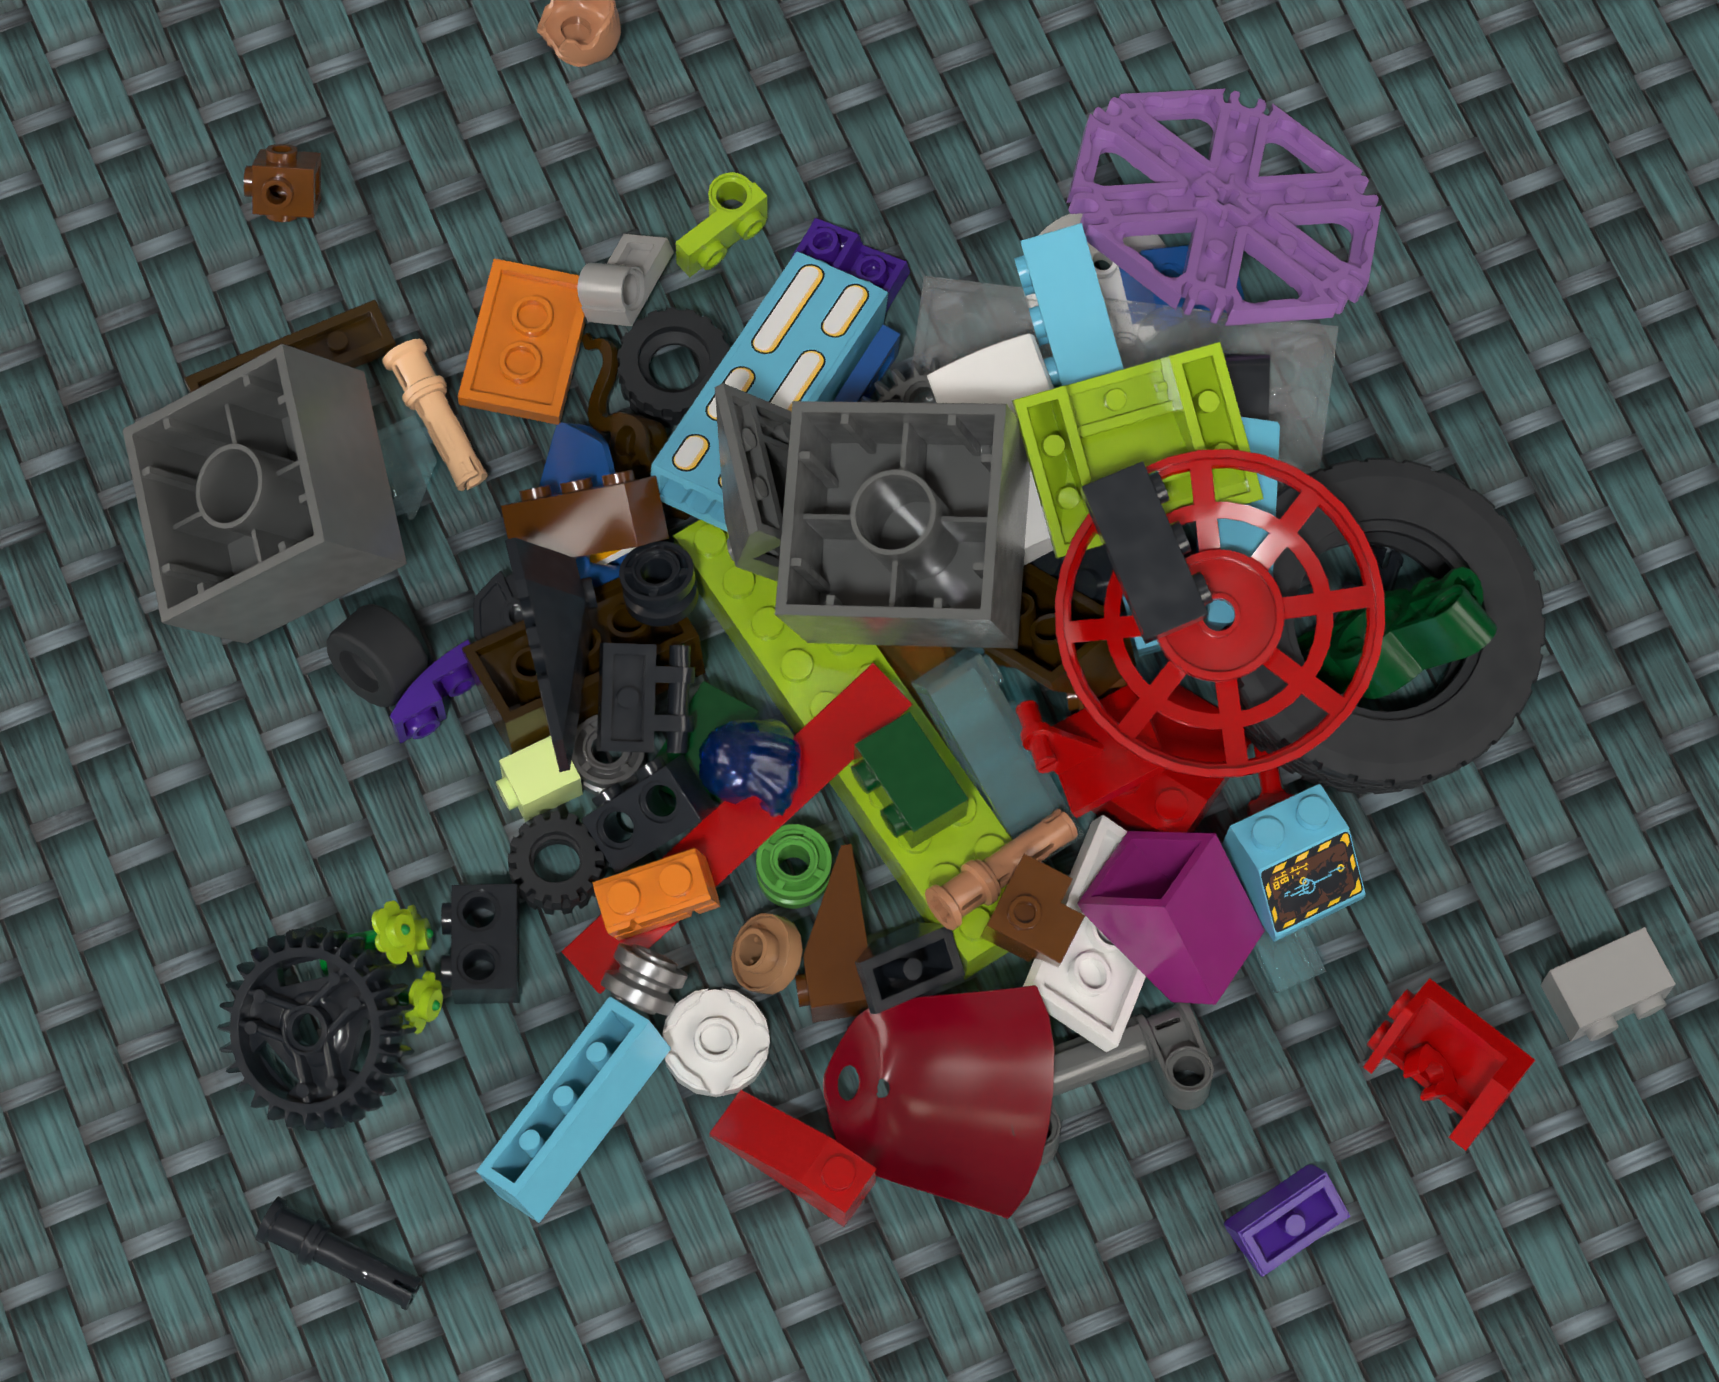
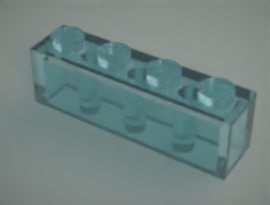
M963 649L911 683L951 753L1012 840L1041 822L1042 819L1056 809H1061V812L1067 813L1077 829V838L1051 853L1041 861L1043 863L1084 836L1076 822L1081 816L1076 818L1071 813L1064 791L1059 792L1051 778V775L1055 772L1039 773L1036 770L1031 751L1023 747L1020 739V733L1023 728L1015 711L1018 704L1014 700L1008 702L1001 691L999 684L1003 682V677L997 665L987 654L981 656L978 652Z

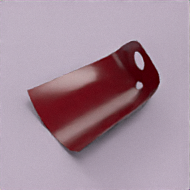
M1032 985L1000 990L915 997L878 1014H871L868 1008L856 1016L833 1053L823 1078L825 1103L836 1141L876 1167L877 1177L972 1206L1006 1219L1010 1218L1028 1195L1041 1165L1051 1116L1055 1049L1049 1014L1038 987ZM850 1065L858 1073L859 1086L852 1099L844 1100L838 1091V1078L841 1071ZM880 1079L886 1080L890 1085L889 1094L883 1098H878L877 1086Z

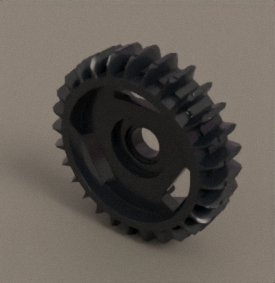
M322 926L310 927L307 930L303 928L292 929L286 932V936L278 935L268 938L267 946L256 947L250 950L254 962H243L236 966L244 980L230 981L226 984L227 988L236 997L234 1001L222 1002L219 1005L220 1008L231 1013L230 1022L219 1024L217 1027L220 1031L230 1033L231 1042L220 1047L219 1051L234 1054L236 1062L230 1065L226 1072L242 1073L244 1079L236 1091L247 1092L254 1090L256 1093L250 1107L262 1108L269 1106L267 1119L275 1121L285 1118L286 1127L297 1128L305 1125L306 1130L310 1131L321 1130L324 1127L330 1129L344 1127V1125H347V1122H357L366 1118V1111H374L383 1107L380 1096H388L397 1092L390 1078L404 1076L408 1073L397 1061L398 1057L412 1055L415 1052L414 1049L402 1044L403 1035L414 1033L417 1030L415 1026L403 1024L402 1016L412 1011L415 1006L412 1004H400L397 995L407 989L408 985L405 983L391 984L389 978L397 969V966L394 964L378 966L377 964L382 952L378 951L377 948L364 950L366 938L360 936L348 938L346 930L333 929L328 931L326 927ZM317 959L326 961L328 976L286 986L283 973L291 966ZM308 1013L317 1017L322 1026L321 1037L314 1045L306 1043L299 1032L300 1022ZM368 1020H370V1048L365 1064L360 1072L355 1070ZM267 1043L298 1079L299 1082L295 1087L289 1084L275 1068L267 1051Z

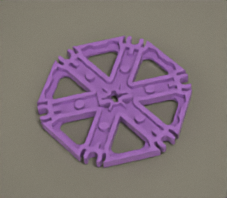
M1226 88L1120 94L1119 98L1113 97L1110 100L1106 112L1097 107L1093 115L1090 113L1084 129L1066 202H1071L1068 210L1070 214H1083L1080 223H1082L1086 240L1090 245L1174 310H1176L1182 296L1185 298L1182 307L1184 314L1191 315L1194 305H1204L1211 311L1210 322L1216 324L1220 320L1223 311L1226 310L1228 319L1225 326L1333 318L1335 313L1340 314L1343 312L1348 300L1356 303L1360 295L1363 296L1369 282L1381 206L1376 207L1379 198L1377 195H1363L1369 180L1366 176L1361 175L1362 170L1276 105L1272 103L1267 116L1264 114L1266 109L1265 100L1258 99L1255 108H1246L1240 104V92L1233 91L1228 102L1225 103L1223 94ZM1199 119L1209 124L1213 130L1208 159L1157 121ZM1274 143L1284 147L1317 173L1258 177L1265 144ZM1103 153H1115L1123 157L1155 183L1112 186L1094 183V177L1099 156ZM1327 223L1344 226L1349 230L1352 237L1347 263L1339 260L1296 226ZM1192 232L1183 274L1176 278L1167 277L1158 272L1150 261L1133 248L1125 246L1123 242L1124 238L1130 236ZM1243 251H1246L1248 255L1255 258L1284 280L1290 287L1294 288L1298 292L1299 298L1269 300L1268 302L1258 303L1242 300L1236 286Z

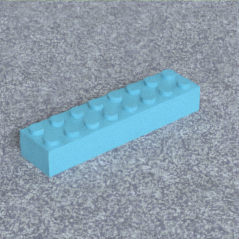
M1082 223L1020 241L1024 255L1016 257L1014 260L1025 296L1035 294L1039 306L1029 308L1039 346L1050 343L1053 356L1043 360L1053 387L1058 388L1123 370V364ZM1123 596L1126 611L1121 612L1120 616H1130L1132 612L1125 596ZM1142 637L1131 638L1132 646H1137L1139 657L1161 651L1157 640L1145 644Z

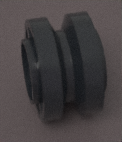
M656 541L636 547L623 559L619 570V578L626 609L635 620L649 626H668L683 620L693 611L697 604L699 593L693 561L685 549L671 542Z

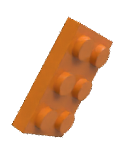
M493 259L458 393L459 405L556 425L561 422L586 323V317L581 309L582 305L578 297L579 275Z

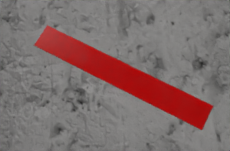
M872 663L663 858L696 848L705 855L715 887L718 886L854 760V745L898 719L913 704ZM601 914L561 952L592 987L601 994L606 989L600 984L606 970H619L620 968L619 963L613 957L619 943L630 946L637 944L650 949L679 921L618 941L608 934Z

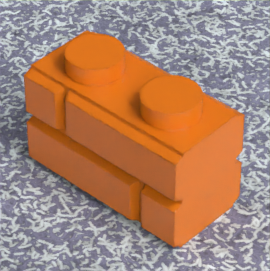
M696 848L592 882L605 928L608 934L618 941L692 917L693 911L701 914L721 907L706 857Z

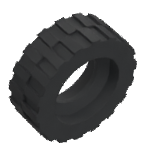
M676 307L666 308L665 311L657 312V310L647 313L648 316L644 319L635 321L629 333L625 332L621 340L622 347L618 349L617 361L619 362L618 378L624 400L629 401L630 408L636 414L639 413L645 418L656 420L668 428L679 425L730 350L729 344L724 341V333L719 327L716 328L712 324L711 319L705 315L702 317L695 314L694 310L687 308L685 311L676 310ZM670 345L683 346L690 349L697 356L700 363V372L697 379L687 388L681 390L664 389L651 378L649 373L651 358L663 347Z

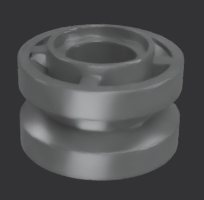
M598 715L592 716L578 726L572 755V762L581 777L582 788L593 795H598L619 782L623 790L638 782L634 772L646 765L645 752H621L622 756L614 763L603 764L598 762L594 758L598 752Z
M619 943L613 957L619 963L620 968L619 970H606L600 984L611 991L613 997L633 1008L653 1015L659 1013L669 1016L675 1001L668 992L670 989L683 988L688 974L679 969L676 962L651 949L637 944L630 946Z

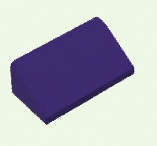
M1309 1164L1224 1222V1226L1258 1275L1263 1277L1351 1216L1327 1172L1313 1164Z

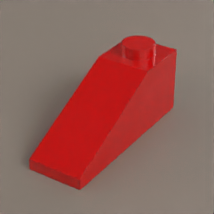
M742 1090L738 1092L709 1133L710 1137L843 1227L847 1225L876 1182V1167L833 1138Z

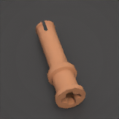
M1056 809L1042 819L1041 822L1011 840L991 856L986 857L982 861L978 859L967 861L962 865L961 873L942 886L935 884L926 889L925 897L930 910L944 927L949 930H955L962 925V918L982 904L989 906L998 900L1001 888L1009 883L1023 854L1041 862L1051 853L1077 838L1078 833L1075 824L1067 813L1061 812V809Z

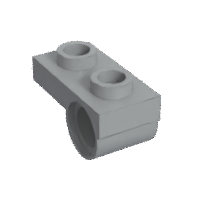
M623 234L607 264L590 262L583 267L579 275L577 290L582 305L581 309L588 322L622 326L633 325L674 253L668 238Z

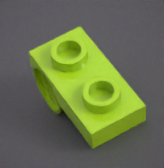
M734 172L724 173L712 181L708 191L709 217L676 241L677 264L689 278L702 268L709 270L716 266L725 257L729 247L741 238L748 240L754 237L764 227L767 219V195L755 182L752 183L742 174ZM732 199L740 201L743 205L737 209H726L720 204Z

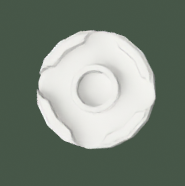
M722 988V990L713 989L708 991V989L692 992L676 1003L670 1015L666 1018L663 1029V1038L671 1047V1050L664 1058L667 1068L678 1083L696 1094L720 1097L738 1093L757 1079L767 1063L770 1038L766 1018L752 1000L735 990Z

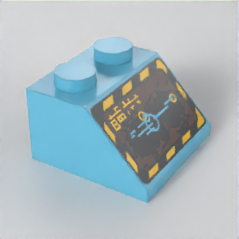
M1321 784L1315 785L1231 825L1227 831L1222 847L1260 922L1273 942L1362 900L1365 896L1349 827Z

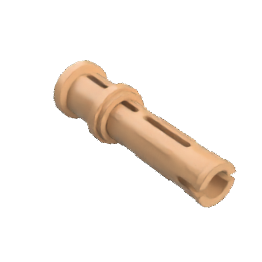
M412 339L399 344L391 349L382 361L385 368L393 371L404 391L402 400L405 406L417 411L442 460L450 471L457 489L464 491L465 488L469 490L479 485L487 478L488 474L477 458L462 426L448 404V400L445 397L447 383L442 376H436L425 355L427 351L425 342L422 339Z

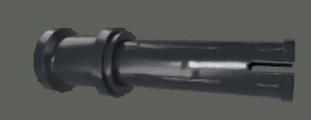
M278 1196L274 1200L260 1224L256 1234V1241L262 1244L270 1241L297 1255V1262L304 1266L307 1264L312 1266L317 1262L400 1305L402 1309L407 1310L414 1300L411 1298L412 1293L417 1294L423 1278L416 1277L331 1233L332 1226L328 1225V1221L322 1218L314 1221L287 1207L286 1199Z

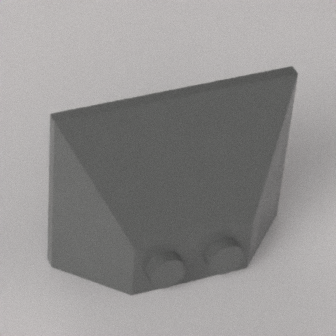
M722 383L715 387L724 518L729 535L727 549L736 567L778 582L792 411Z

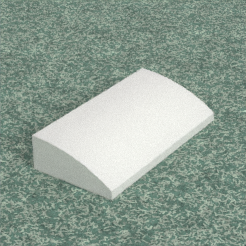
M1030 333L976 351L927 375L937 403L1007 404L1014 414L1012 400L1054 389L1035 336ZM1031 470L1024 565L1053 551Z

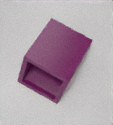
M1128 831L1077 903L1081 912L1171 1002L1216 1005L1265 931L1216 833Z

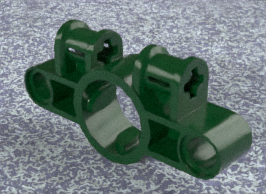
M1459 567L1450 570L1441 579L1434 577L1421 579L1414 584L1410 591L1407 589L1384 591L1385 629L1381 652L1369 686L1363 694L1364 697L1376 699L1391 694L1409 683L1423 670L1469 657L1480 651L1491 641L1496 634L1497 625L1481 607L1483 588L1479 578L1472 570ZM1366 608L1338 613L1333 621L1328 652L1321 669L1315 676L1340 695L1344 694L1351 683L1362 655L1367 627ZM1315 629L1297 638L1305 661L1313 644Z

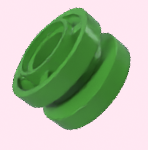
M799 824L781 826L758 848L756 855V878L764 896L772 903L789 909L807 907L819 900L825 893L831 876L832 857L827 842L817 831L810 827ZM788 858H799L808 865V869L800 875L792 876L784 873L779 865Z

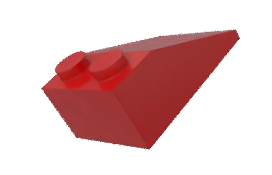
M1179 684L1167 698L1171 702L1190 710L1219 713L1217 707ZM1158 712L1152 717L1165 752L1178 757L1206 762H1226L1222 730H1208L1186 726L1168 719ZM1245 736L1246 748L1248 751L1252 745V742ZM1167 769L1091 811L1098 816L1104 815L1127 832L1194 833L1230 777L1205 778L1176 773Z

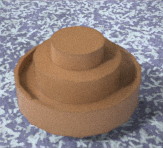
M760 913L750 918L740 928L733 944L731 960L733 973L741 986L756 993L773 995L784 990L789 985L800 967L803 951L801 935L795 924L782 916Z

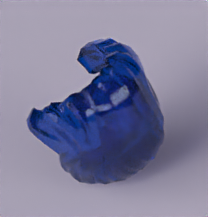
M772 719L733 720L710 732L699 748V778L710 793L716 795L721 800L734 804L748 797L756 796L762 800L759 803L762 810H765L771 817L783 816L785 810L790 807L793 794L799 787L801 748L797 738L783 722Z

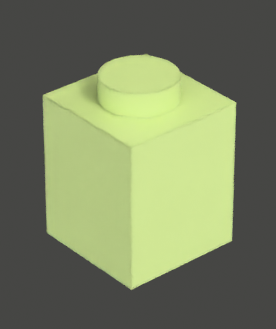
M551 736L499 760L502 779L496 781L497 788L507 808L511 810L518 807L525 822L583 795L581 777L572 761L570 770L559 772Z

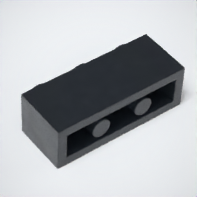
M1141 461L1082 486L1081 495L1144 643H1150L1205 620L1208 616L1205 605L1212 603L1213 599L1202 573L1197 572L1191 575L1183 556L1191 552V547L1180 522L1177 521L1170 524L1162 507V504L1170 501L1159 472L1156 470L1148 474L1144 462Z

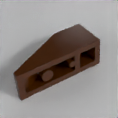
M852 844L841 845L803 955L805 973L795 975L799 1007L810 1006L812 1023L858 1016L869 1008L855 965V961L866 950L868 945Z

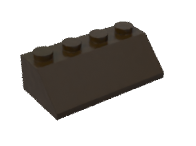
M1028 563L1023 567L1018 649H983L1052 691L1075 694L1062 665L1056 638L1055 597L1058 580ZM1074 590L1071 602L1072 621L1104 618V606ZM1124 638L1125 648L1132 664L1136 666L1131 638ZM1107 640L1074 643L1077 658L1086 680L1094 694L1099 697L1122 678L1109 652Z
M619 577L594 588L598 608L588 610L592 636L577 728L586 719L598 715L600 643L656 644V666L668 667L670 645L691 646L690 667H695V678L705 673L699 635L688 617L668 626L645 625L635 620L627 611ZM524 620L461 648L491 721L510 754L551 736ZM656 683L655 696L667 691L668 683Z

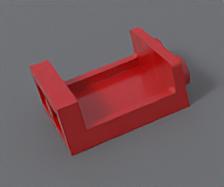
M1429 978L1416 994L1406 989L1392 1006L1387 1015L1394 1020V1023L1392 1024L1386 1019L1370 1038L1366 1045L1374 1052L1363 1068L1372 1074L1387 1059L1404 1071L1405 1058L1412 1049L1429 1044L1433 1049L1440 1052L1452 1068L1458 1087L1451 1094L1439 1099L1463 1117L1449 1138L1466 1151L1492 1120L1535 1062V1059ZM1425 1070L1412 1076L1424 1088L1428 1087L1429 1075Z

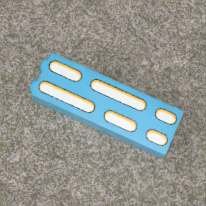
M796 251L653 461L651 476H656L661 502L727 531L724 518L715 387L725 383L789 411H792V401L833 402L882 324L884 325L888 292L869 281L861 280L830 266L824 261L816 260Z

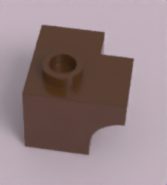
M1023 854L981 937L1028 962L1031 959H1039L1059 967L1085 917L1084 914L1061 903L1073 878Z

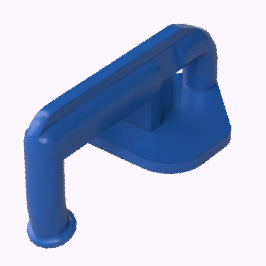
M559 423L553 434L539 486L551 485L552 494L562 493L560 483L591 477L593 487L603 485L601 476L616 473L607 441L592 427L582 424ZM627 554L612 561L611 565L592 563L587 556L577 557L576 563L580 579L591 577L593 587H598L618 578L621 563Z

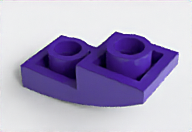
M817 218L814 219L794 254L797 251L816 260L824 261L836 269L861 280L869 281L887 291L886 312L910 273L907 261L864 246L859 234Z
M469 640L454 647L429 666L411 684L398 701L390 718L400 744L410 738L421 739L433 733L439 727L440 722L447 718L442 698L447 695L450 697L459 696L475 685L461 649L470 644Z

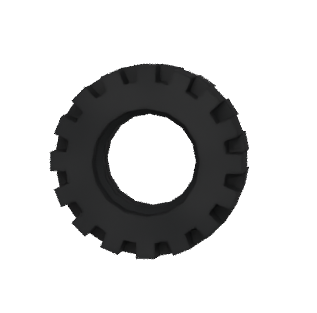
M560 811L551 812V817L543 818L542 814L533 817L532 824L527 825L524 823L519 828V835L517 838L513 836L510 843L508 868L512 884H517L519 897L521 899L524 898L529 907L534 910L540 907L544 910V914L554 915L555 910H562L563 915L572 913V908L575 906H579L582 909L588 905V899L591 896L596 897L592 882L604 879L605 856L584 823L579 821L578 816L569 813L568 817H561ZM556 844L571 847L577 853L580 860L579 868L575 875L567 881L558 883L545 881L539 877L534 869V862L538 853L547 846Z

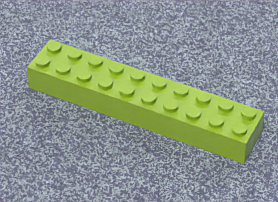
M698 520L673 535L674 544L685 549L692 558L698 593L795 734L872 663L913 704L901 716L910 711L968 797L967 815L916 847L911 848L903 835L895 838L885 825L880 814V810L884 807L875 793L872 791L866 794L858 785L851 771V766L855 764L853 760L829 783L925 923L941 924L927 904L925 897L926 889L935 884L942 886L961 873V867L967 861L976 859L982 861L997 852L1012 840L876 645L807 643L775 615L777 581L735 566V562L732 560L727 549V540L729 538L727 531L703 520ZM1006 886L1001 888L1000 896L996 902L989 906L980 905L962 918L961 926L952 930L965 972V976H963L965 980L1008 953L1007 950L981 937Z

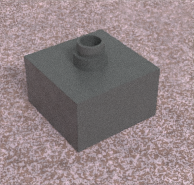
M281 344L123 429L161 622L163 624L247 644L407 564L364 371Z
M792 401L775 615L807 643L1018 649L1031 468L1021 436L1019 420L1008 405Z

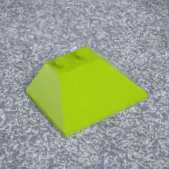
M1220 342L1012 400L1056 558L1066 556L1072 538L1089 513L1081 495L1082 486L1141 461L1144 462L1146 467L1164 458L1197 450L1234 449L1251 452ZM1230 468L1212 469L1215 502L1248 504L1264 499L1257 473ZM1190 472L1172 475L1162 480L1170 501L1162 504L1165 514L1184 506L1193 505ZM1098 534L1094 536L1086 550L1103 545Z

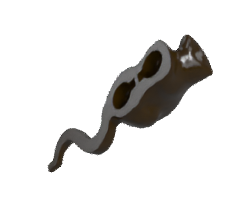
M586 333L582 337L584 348L589 351L600 350L603 357V364L589 399L587 412L589 423L597 431L611 433L608 447L615 472L633 469L635 479L650 477L652 463L669 439L664 425L653 419L624 412L613 413L611 416L608 415L607 400L616 380L619 366L617 361L618 349L610 340L600 338L593 340L591 335ZM662 502L663 511L671 517L687 520L691 516Z

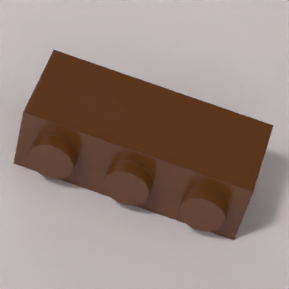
M633 469L601 476L603 485L593 487L592 478L588 477L560 483L562 493L552 494L551 485L519 491L521 501L501 506L508 539L516 537L571 557L638 547L667 539L669 536L656 476L635 479Z

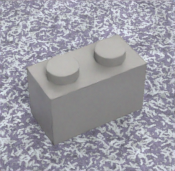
M1644 927L1550 970L1540 986L1570 1042L1585 1035H1587L1589 1041L1598 1040L1615 1031L1619 1027L1616 1021L1634 1013L1639 1020L1658 1012L1667 1005L1664 999L1676 983Z

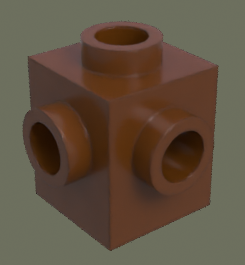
M274 144L266 149H260L253 165L246 166L244 172V195L252 197V214L266 215L267 219L275 222H290L297 219V217L314 218L321 202V153L297 151L295 146L288 144Z

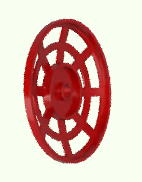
M1234 449L1197 450L1170 456L1146 466L1148 474L1157 470L1162 480L1172 475L1190 472L1193 505L1176 509L1167 513L1166 516L1170 524L1177 521L1180 522L1181 526L1191 522L1196 523L1199 553L1185 558L1191 575L1197 572L1202 573L1213 601H1224L1231 606L1234 612V621L1228 629L1215 631L1210 629L1202 620L1157 639L1161 650L1169 659V662L1149 685L1132 664L1124 645V638L1142 636L1133 615L1120 616L1123 591L1114 570L1107 586L1104 618L1072 621L1071 602L1076 575L1087 547L1094 536L1098 534L1088 513L1072 538L1064 558L1055 597L1056 638L1062 665L1076 696L1092 719L1118 744L1143 760L1176 773L1205 778L1243 777L1273 770L1302 757L1325 741L1351 715L1368 688L1380 657L1385 629L1384 590L1377 560L1363 530L1346 506L1323 484L1298 468L1263 454ZM1230 468L1259 473L1285 483L1300 494L1281 519L1249 505L1233 502H1215L1212 469ZM1317 507L1333 521L1348 542L1360 569L1363 586L1330 591L1328 579L1319 559L1307 542L1298 534V531ZM1217 519L1245 522L1261 528L1269 534L1251 557L1231 550H1222ZM1286 547L1293 552L1304 568L1312 586V594L1282 597L1277 583L1268 572ZM1366 608L1367 627L1362 655L1351 683L1341 696L1315 676L1321 669L1330 646L1333 613ZM1316 615L1313 644L1307 660L1301 667L1277 649L1276 646L1281 638L1285 619ZM1107 640L1109 652L1119 674L1129 688L1139 697L1120 723L1106 711L1090 688L1079 664L1074 643ZM1263 665L1288 684L1281 692L1268 701L1241 711L1238 678L1252 673ZM1188 674L1201 680L1215 682L1219 713L1190 710L1171 702L1167 698L1185 675ZM1301 694L1328 713L1315 728L1292 744L1267 755L1248 759L1244 727L1255 725L1277 715L1294 703ZM1156 712L1186 726L1208 730H1222L1226 762H1206L1178 757L1149 745L1137 736Z

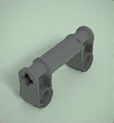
M1175 1002L1173 1008L1146 1018L1142 1014L1133 1016L1128 1020L1118 1047L1108 1052L1103 1051L1082 1036L1054 1046L1053 1097L1147 1062L1151 1064L1163 1096L1175 1108L1182 1110L1196 1109L1204 1104L1209 1097L1214 1072L1213 1063L1203 1043L1196 1018L1189 1003ZM1189 1070L1198 1074L1202 1081L1195 1086H1184L1176 1081L1174 1075L1179 1071ZM1053 1102L1048 1128L1050 1136L1045 1143L1041 1165H1045L1055 1157L1060 1142L1061 1124Z

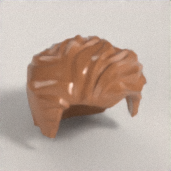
M551 0L550 4L544 8L537 27V33L542 35L547 45L552 47L555 54L562 61L573 66L583 67L603 61L612 54L620 40L621 22L615 0Z

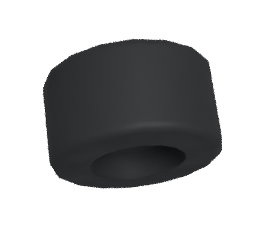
M375 604L363 605L330 633L326 641L328 656L342 680L358 696L379 707H388L396 704L411 684L428 668L425 651L413 631L398 616L386 608Z

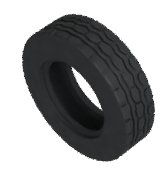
M1366 458L1364 461L1353 459L1331 464L1328 468H1320L1307 475L1323 484L1346 506L1363 530L1369 544L1381 545L1405 554L1420 564L1432 577L1437 579L1444 578L1450 570L1465 567L1472 570L1479 578L1483 588L1481 607L1497 625L1495 636L1484 648L1469 657L1449 662L1447 671L1440 684L1419 706L1392 712L1373 711L1356 706L1351 715L1325 741L1302 757L1280 766L1291 774L1296 772L1302 775V780L1316 785L1321 784L1326 789L1332 786L1339 792L1363 795L1370 792L1375 795L1413 789L1449 775L1487 752L1491 745L1496 744L1513 726L1515 716L1517 717L1522 713L1533 692L1530 689L1531 685L1537 682L1543 660V654H1540L1541 647L1545 645L1546 618L1542 617V609L1545 606L1540 581L1535 580L1533 572L1536 569L1525 545H1520L1517 540L1519 535L1504 515L1499 516L1493 510L1495 506L1475 489L1470 490L1465 487V482L1442 470L1439 472L1432 471L1431 466L1405 459L1401 463L1395 462L1394 458ZM1287 486L1277 494L1276 517L1278 519L1282 518L1300 494L1290 486ZM1319 507L1316 508L1298 531V534L1307 542L1317 558L1328 550L1349 545L1333 521ZM1286 547L1274 562L1273 579L1277 583L1282 597L1297 596L1306 572L1293 552ZM1294 618L1285 619L1283 632L1276 648L1302 667L1305 660L1297 642ZM1225 626V627H1224L1223 629H1221L1220 631L1226 630V629H1228L1230 626ZM1263 665L1252 673L1238 678L1241 711L1268 701L1281 692L1288 684ZM1301 694L1294 703L1277 715L1255 725L1244 727V734L1260 752L1265 750L1269 754L1298 740L1315 728L1328 713Z

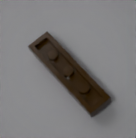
M372 300L184 377V381L189 393L281 344L356 368L385 356L391 349L396 347V343L376 300Z

